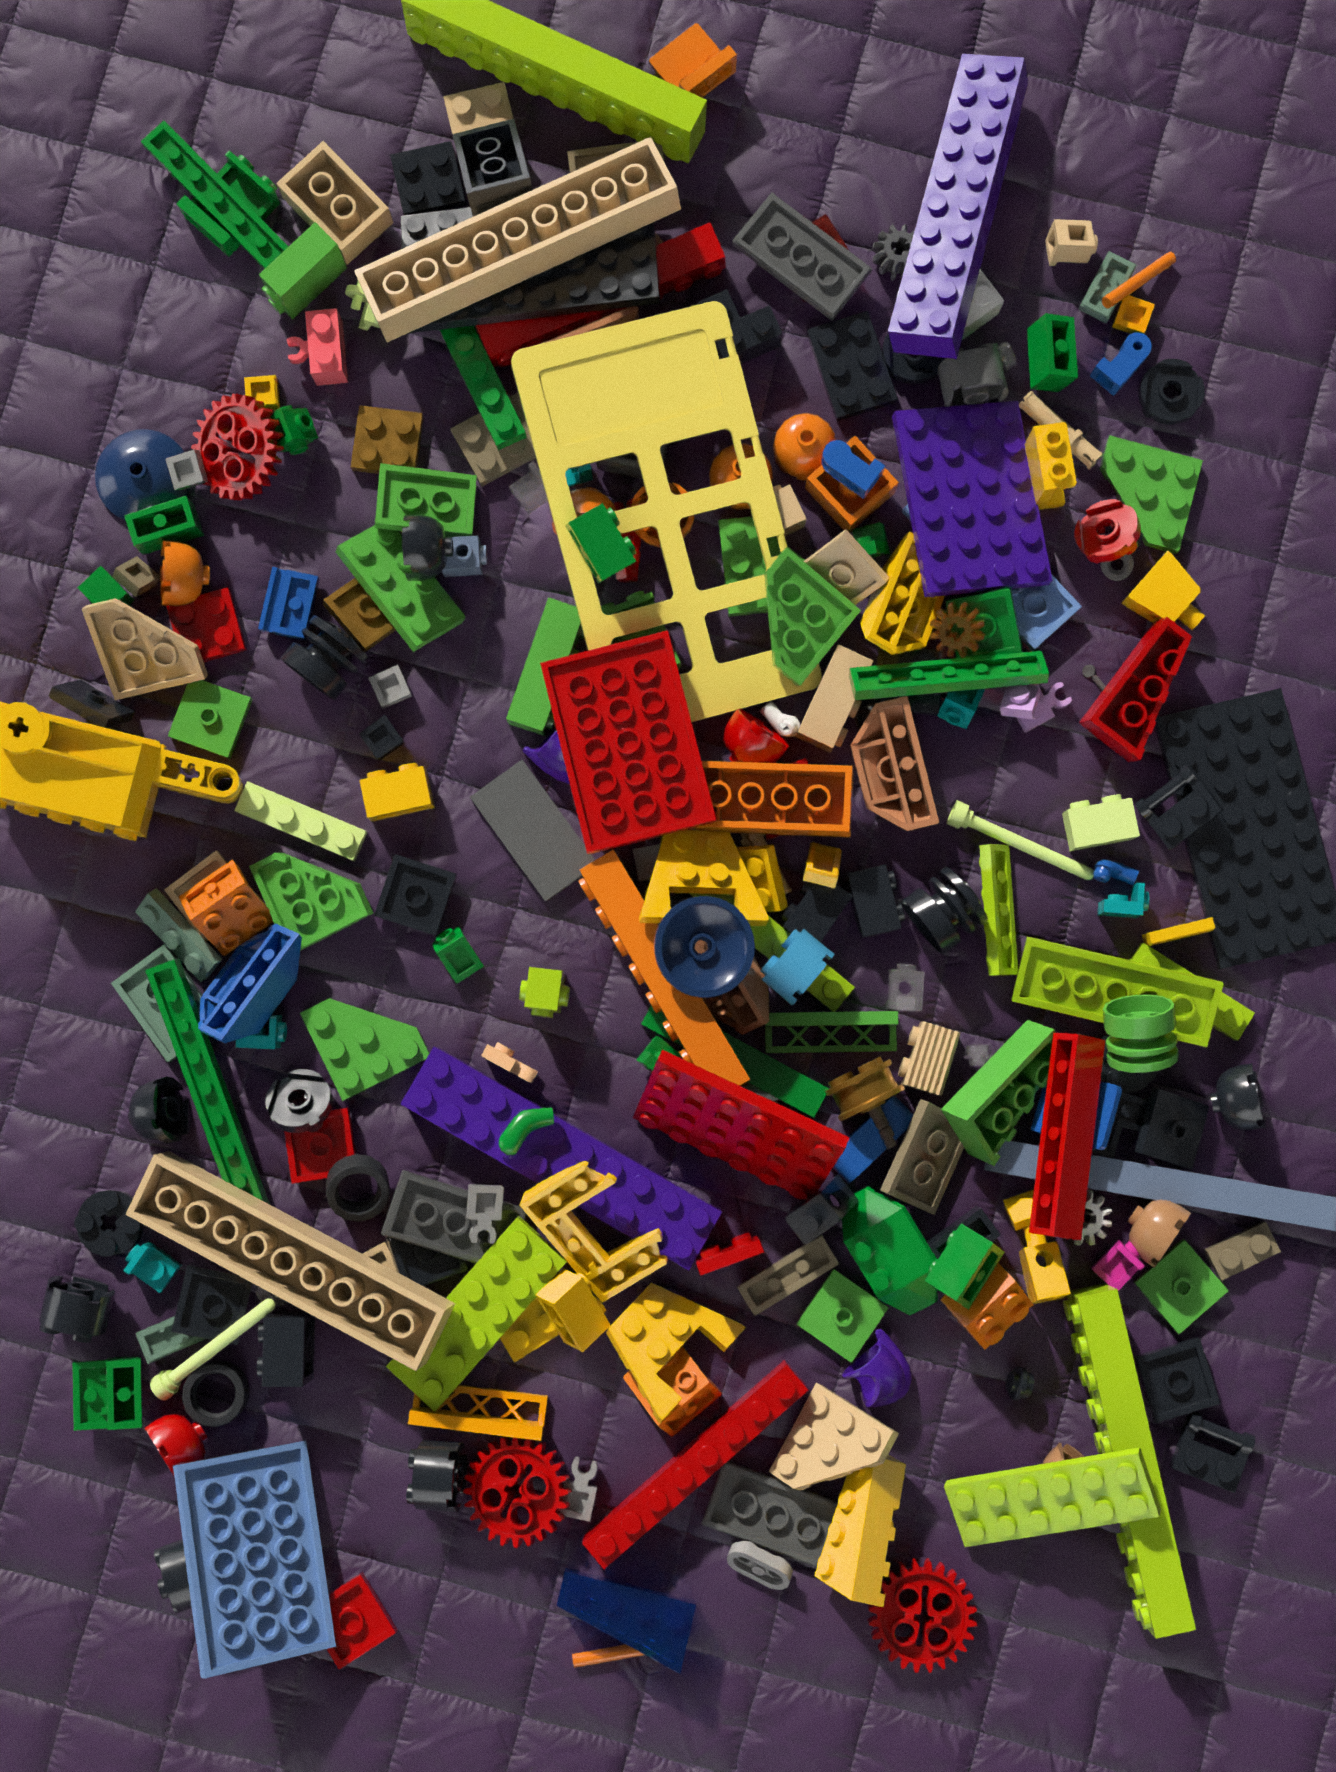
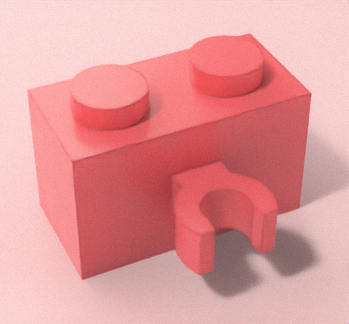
M337 308L305 311L307 341L299 337L287 339L289 347H300L299 353L288 355L290 363L301 364L309 358L310 374L317 386L348 383L343 321Z

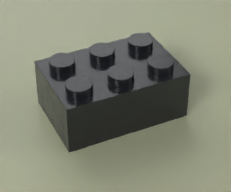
M514 119L452 134L473 217L533 190Z

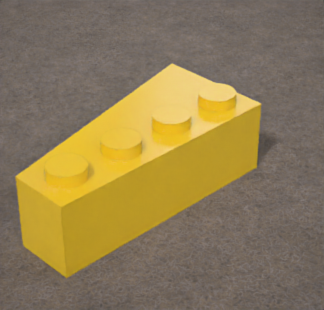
M890 1455L886 1457L881 1465L853 1471V1474L846 1476L814 1575L851 1601L884 1607L885 1594H881L880 1591L883 1576L888 1577L890 1563L885 1562L888 1541H894L896 1528H894L892 1516L893 1511L899 1509L906 1468L905 1463Z

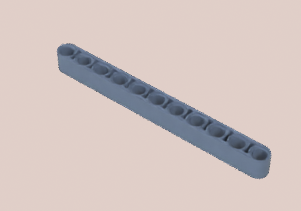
M1005 1141L998 1151L1001 1157L996 1165L993 1166L985 1162L984 1170L1035 1179L1039 1146ZM1095 1155L1091 1156L1088 1188L1153 1200H1167L1176 1204L1336 1231V1197Z

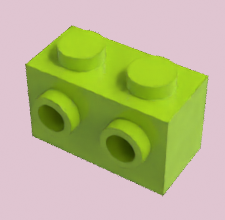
M529 967L527 981H521L519 1000L525 1002L524 1007L532 1009L531 1015L553 1018V1012L561 1013L562 1006L568 1007L570 987L565 985L566 974L560 970Z

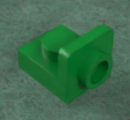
M875 523L853 529L854 539L872 558L890 554L883 523Z
M459 926L442 931L436 937V941L432 943L436 954L456 984L484 967Z
M655 1036L636 1061L652 1073L662 1050L681 1058V1055L662 1038Z

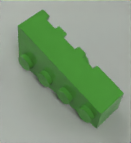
M1027 1020L941 1109L969 1155L993 1166L996 1165L1001 1157L998 1154L1001 1146L1005 1141L1010 1142L1017 1132L1014 1126L1023 1112L1028 1114L1035 1104L1033 1102L1034 1096L1039 1087L1045 1088L1047 1085L1053 1033H1056L1054 1029Z

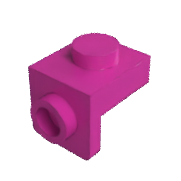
M1118 1239L1091 1269L1108 1285L1119 1291L1138 1270L1141 1271L1145 1267V1264L1140 1260V1254L1130 1241L1124 1245Z

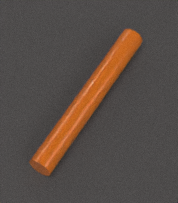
M1172 252L1166 253L1108 293L1101 300L1103 306L1107 309L1111 308L1176 262L1175 254Z
M668 1636L572 1654L574 1668L670 1651L673 1650L672 1638Z

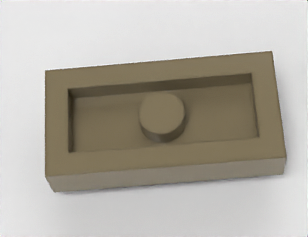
M1261 1221L1204 1249L1217 1278L1221 1281L1281 1252L1265 1221Z

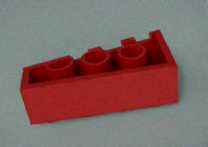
M1168 617L1154 621L1080 720L1079 724L1127 762L1141 760L1145 751L1144 746L1149 735L1153 732L1159 710L1166 701L1169 694L1168 689L1173 677L1178 672L1192 636Z

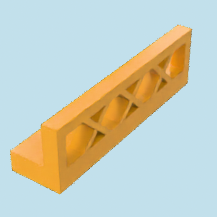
M458 1385L453 1391L454 1393L434 1412L431 1408L420 1407L421 1399L414 1393L413 1407L409 1412L408 1424L542 1440L548 1400L547 1395ZM459 1393H466L470 1395L477 1405L467 1413L459 1412L451 1400ZM476 1395H482L487 1397L480 1401ZM493 1397L502 1398L509 1407V1410L500 1417L491 1416L484 1406ZM509 1399L520 1401L513 1406ZM526 1401L540 1403L538 1421L524 1420L516 1409ZM447 1404L451 1411L442 1410L441 1408ZM480 1408L484 1415L474 1414V1412ZM513 1413L517 1419L506 1417Z

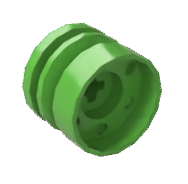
M1132 995L1111 1000L1104 1005V1030L1107 1034L1111 1035L1106 1040V1048L1108 1049L1107 1063L1111 1068L1130 1073H1146L1159 1071L1177 1063L1179 1058L1176 1047L1177 1036L1174 1032H1171L1176 1026L1175 1004L1171 999L1157 995Z

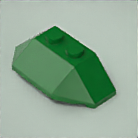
M869 1186L854 1193L858 1198V1202L842 1218L843 1242L877 1298L908 1315H912L938 1301L937 1289L928 1284L925 1279L928 1276L931 1264L937 1258L906 1207L885 1195L875 1192Z

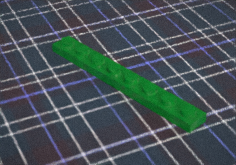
M173 959L145 970L222 1180L270 1205L209 1037L198 1029V1023L200 1022L199 1010L180 959Z

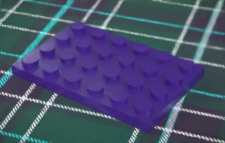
M1018 401L895 411L892 419L924 597L986 592L1007 587L1016 589L1050 585L1053 580L1039 507L1035 502L1024 445L1026 440Z

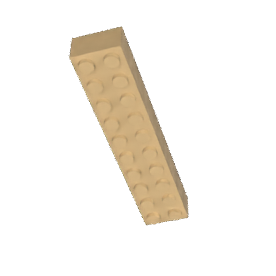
M649 137L363 266L354 272L386 342H389L681 210L678 189L652 138Z
M170 1151L153 1155L125 1214L415 1371L427 1364L456 1304Z

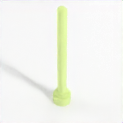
M957 800L948 816L946 824L952 827L966 829L968 826L1085 880L1093 878L1094 870L973 815L974 811L970 810L969 805Z
M265 1299L174 1370H162L150 1380V1387L154 1395L165 1401L176 1394L184 1378L275 1309L274 1300Z

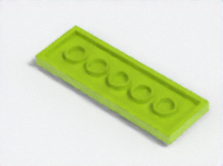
M1027 936L1011 1000L1016 1003L1104 1023L1103 1007L1111 1000L1132 995L1163 996L1171 999L1175 1004L1176 1026L1171 1032H1174L1177 1040L1207 1047L1224 984L1213 979Z
M518 1216L446 1297V1299L456 1304L427 1364L415 1371L392 1359L386 1367L435 1412L536 1298L535 1294L552 1280L567 1261L549 1242Z
M1140 1447L947 1480L944 1485L965 1547L1160 1517L1161 1508Z

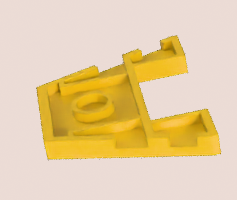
M683 830L662 836L651 880L639 916V923H660L665 914L671 909L669 893L731 894L734 896L735 907L745 916L750 926L767 925L769 921L768 914L730 832Z
M650 1283L608 1328L606 1334L625 1367L631 1371L638 1383V1389L643 1398L647 1399L653 1409L655 1419L661 1424L679 1404L682 1397L657 1376L658 1372L697 1330H700L717 1347L725 1352L746 1327L680 1295Z

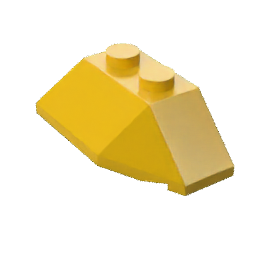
M909 531L883 566L882 570L889 578L884 585L871 593L860 621L865 639L891 655L926 647L945 595L924 597L914 536Z

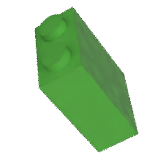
M314 222L259 274L264 284L261 289L269 298L267 301L280 315L285 312L293 320L347 269L338 244Z

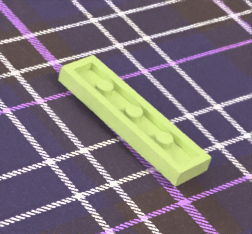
M248 781L234 810L237 813L354 862L368 833L361 828Z

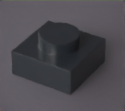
M385 715L359 733L378 761L405 743Z

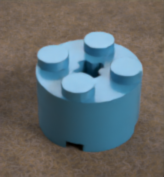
M795 929L781 945L786 949L781 957L778 958L773 955L760 970L765 975L762 981L791 1005L797 1001L792 995L795 992L799 995L804 993L827 964L822 959L826 957L830 960L835 955L805 929L801 932Z

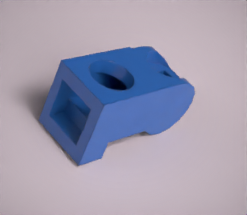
M1136 332L1130 334L1122 344L1119 354L1111 362L1103 357L1093 369L1090 377L1111 395L1115 396L1144 363L1151 352V340L1143 333Z
M841 440L829 442L823 450L821 462L823 469L862 499L867 496L884 472L885 465L880 461L874 459L868 465L851 452L850 446Z

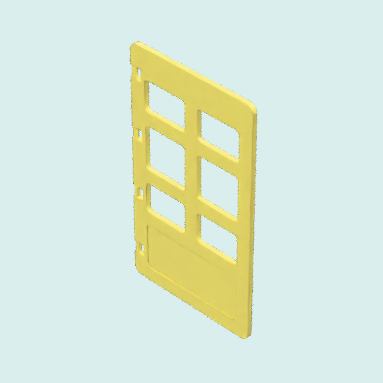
M711 301L517 350L512 356L511 367L588 650L611 645V641L616 637L673 622L680 623L692 662V670L688 673L680 674L691 722L818 687L822 680L819 663L801 686H797L773 666L772 650L725 663H718L716 661L705 622L706 614L766 598L765 577L763 574L707 590L697 589L680 528V520L682 518L739 503H747L752 513L766 571L778 557H771L767 538L777 537L780 552L787 547L784 528L766 459L759 440V433L739 356L736 352L727 310L724 305L717 301ZM725 339L729 357L719 359L715 341ZM724 429L728 430L732 437L741 471L740 479L674 495L669 487L660 447L680 440ZM751 438L755 456L745 459L741 440ZM632 453L638 459L648 500L645 504L614 511L620 522L617 529L620 534L647 527L656 529L673 596L669 600L612 615H605L601 609L592 572L566 528L568 522L574 520L577 516L565 473L571 468Z

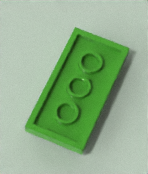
M374 525L338 545L335 553L411 650L415 652L463 623L466 617L435 577L422 581H408L405 573H412L411 565H404L402 535L396 530L374 528Z

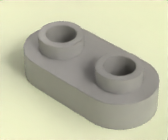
M750 1541L733 1543L727 1556V1562L732 1569L771 1589L783 1590L789 1586L793 1569L788 1562L780 1556H775L757 1547Z

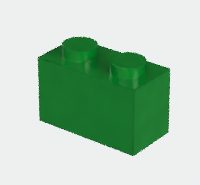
M1045 313L1027 328L1030 389L1060 392L1078 378L1074 317Z
M187 496L124 515L133 545L142 555L161 550L163 541L186 542L204 536L195 505Z
M603 503L568 522L566 525L568 532L598 584L636 562L633 555L637 554L631 540L627 536L623 538L617 529L620 522L611 507L606 509Z
M961 1223L958 1229L953 1231L948 1237L946 1248L939 1259H936L931 1264L925 1281L969 1310L1005 1252L993 1242Z

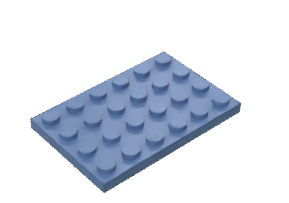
M295 1442L173 1466L201 1678L218 1676L336 1647L307 1442Z

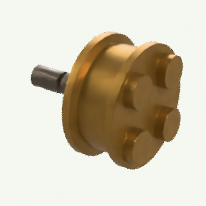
M880 1056L858 1067L860 1074L854 1076L852 1071L828 1082L831 1089L825 1091L827 1096H833L841 1112L838 1116L839 1121L860 1112L862 1114L869 1112L886 1148L889 1149L897 1145L893 1139L895 1134L891 1126H889V1122L880 1105L884 1104L886 1099L903 1091L905 1088L903 1084L897 1085L889 1069V1066L892 1064L891 1060L883 1062Z

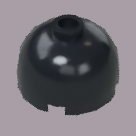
M405 515L403 520L409 523V527H402L404 565H411L412 573H405L408 581L432 579L439 575L446 567L447 557H453V538L446 537L442 524L430 516Z
M1253 1063L1239 1065L1225 1071L1217 1080L1216 1093L1210 1094L1214 1113L1221 1112L1224 1121L1232 1128L1239 1130L1266 1128L1265 1116L1262 1117L1261 1108L1264 1106L1256 1071L1253 1072Z
M167 1076L154 1079L141 1085L133 1094L130 1101L128 1119L135 1132L143 1140L154 1144H169L182 1140L181 1136L188 1134L192 1121L191 1105L189 1099L183 1102L179 1091L184 1090V1088L176 1079Z

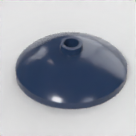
M138 429L116 437L103 450L96 465L95 484L100 499L114 515L125 520L124 515L188 496L190 488L174 490L166 458L185 452L171 437L155 430ZM137 466H142V472L138 475H134V468Z
M699 896L686 899L676 904L665 914L656 930L654 955L661 974L671 986L690 996L708 998L727 993L745 978L754 958L755 942L750 924L734 905L720 898ZM699 940L703 941L706 946L703 953H698L695 950V944Z

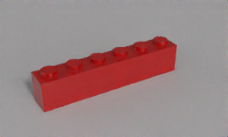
M1053 1033L1029 1233L1080 1241L1082 1239L1105 1040L1081 1034Z

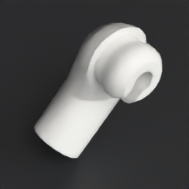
M772 701L760 710V713L779 735L785 737L797 735L800 722L795 716L783 714Z

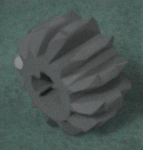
M893 224L889 227L888 233L881 231L878 234L879 241L874 242L872 251L876 253L872 259L873 264L881 265L879 268L880 275L885 274L887 271L891 272L890 279L892 281L895 280L897 274H900L901 277L903 276L914 231L910 234L907 233L908 226L906 224L902 226L901 231H898ZM896 249L902 250V255H896Z

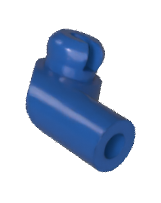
M1102 859L1094 865L1093 877L1102 883L1108 882L1112 877L1133 886L1139 870L1119 862Z

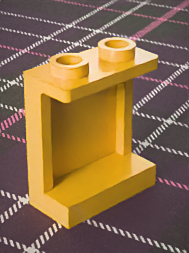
M1060 422L1034 426L1024 445L1035 502L1038 504L1039 510L1062 507L1066 503L1063 489L1073 488L1077 484L1067 424Z

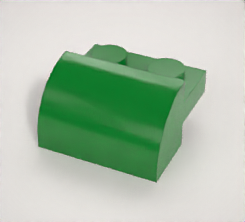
M108 1357V1359L72 1362L74 1431L105 1428L107 1430L142 1428L141 1358Z

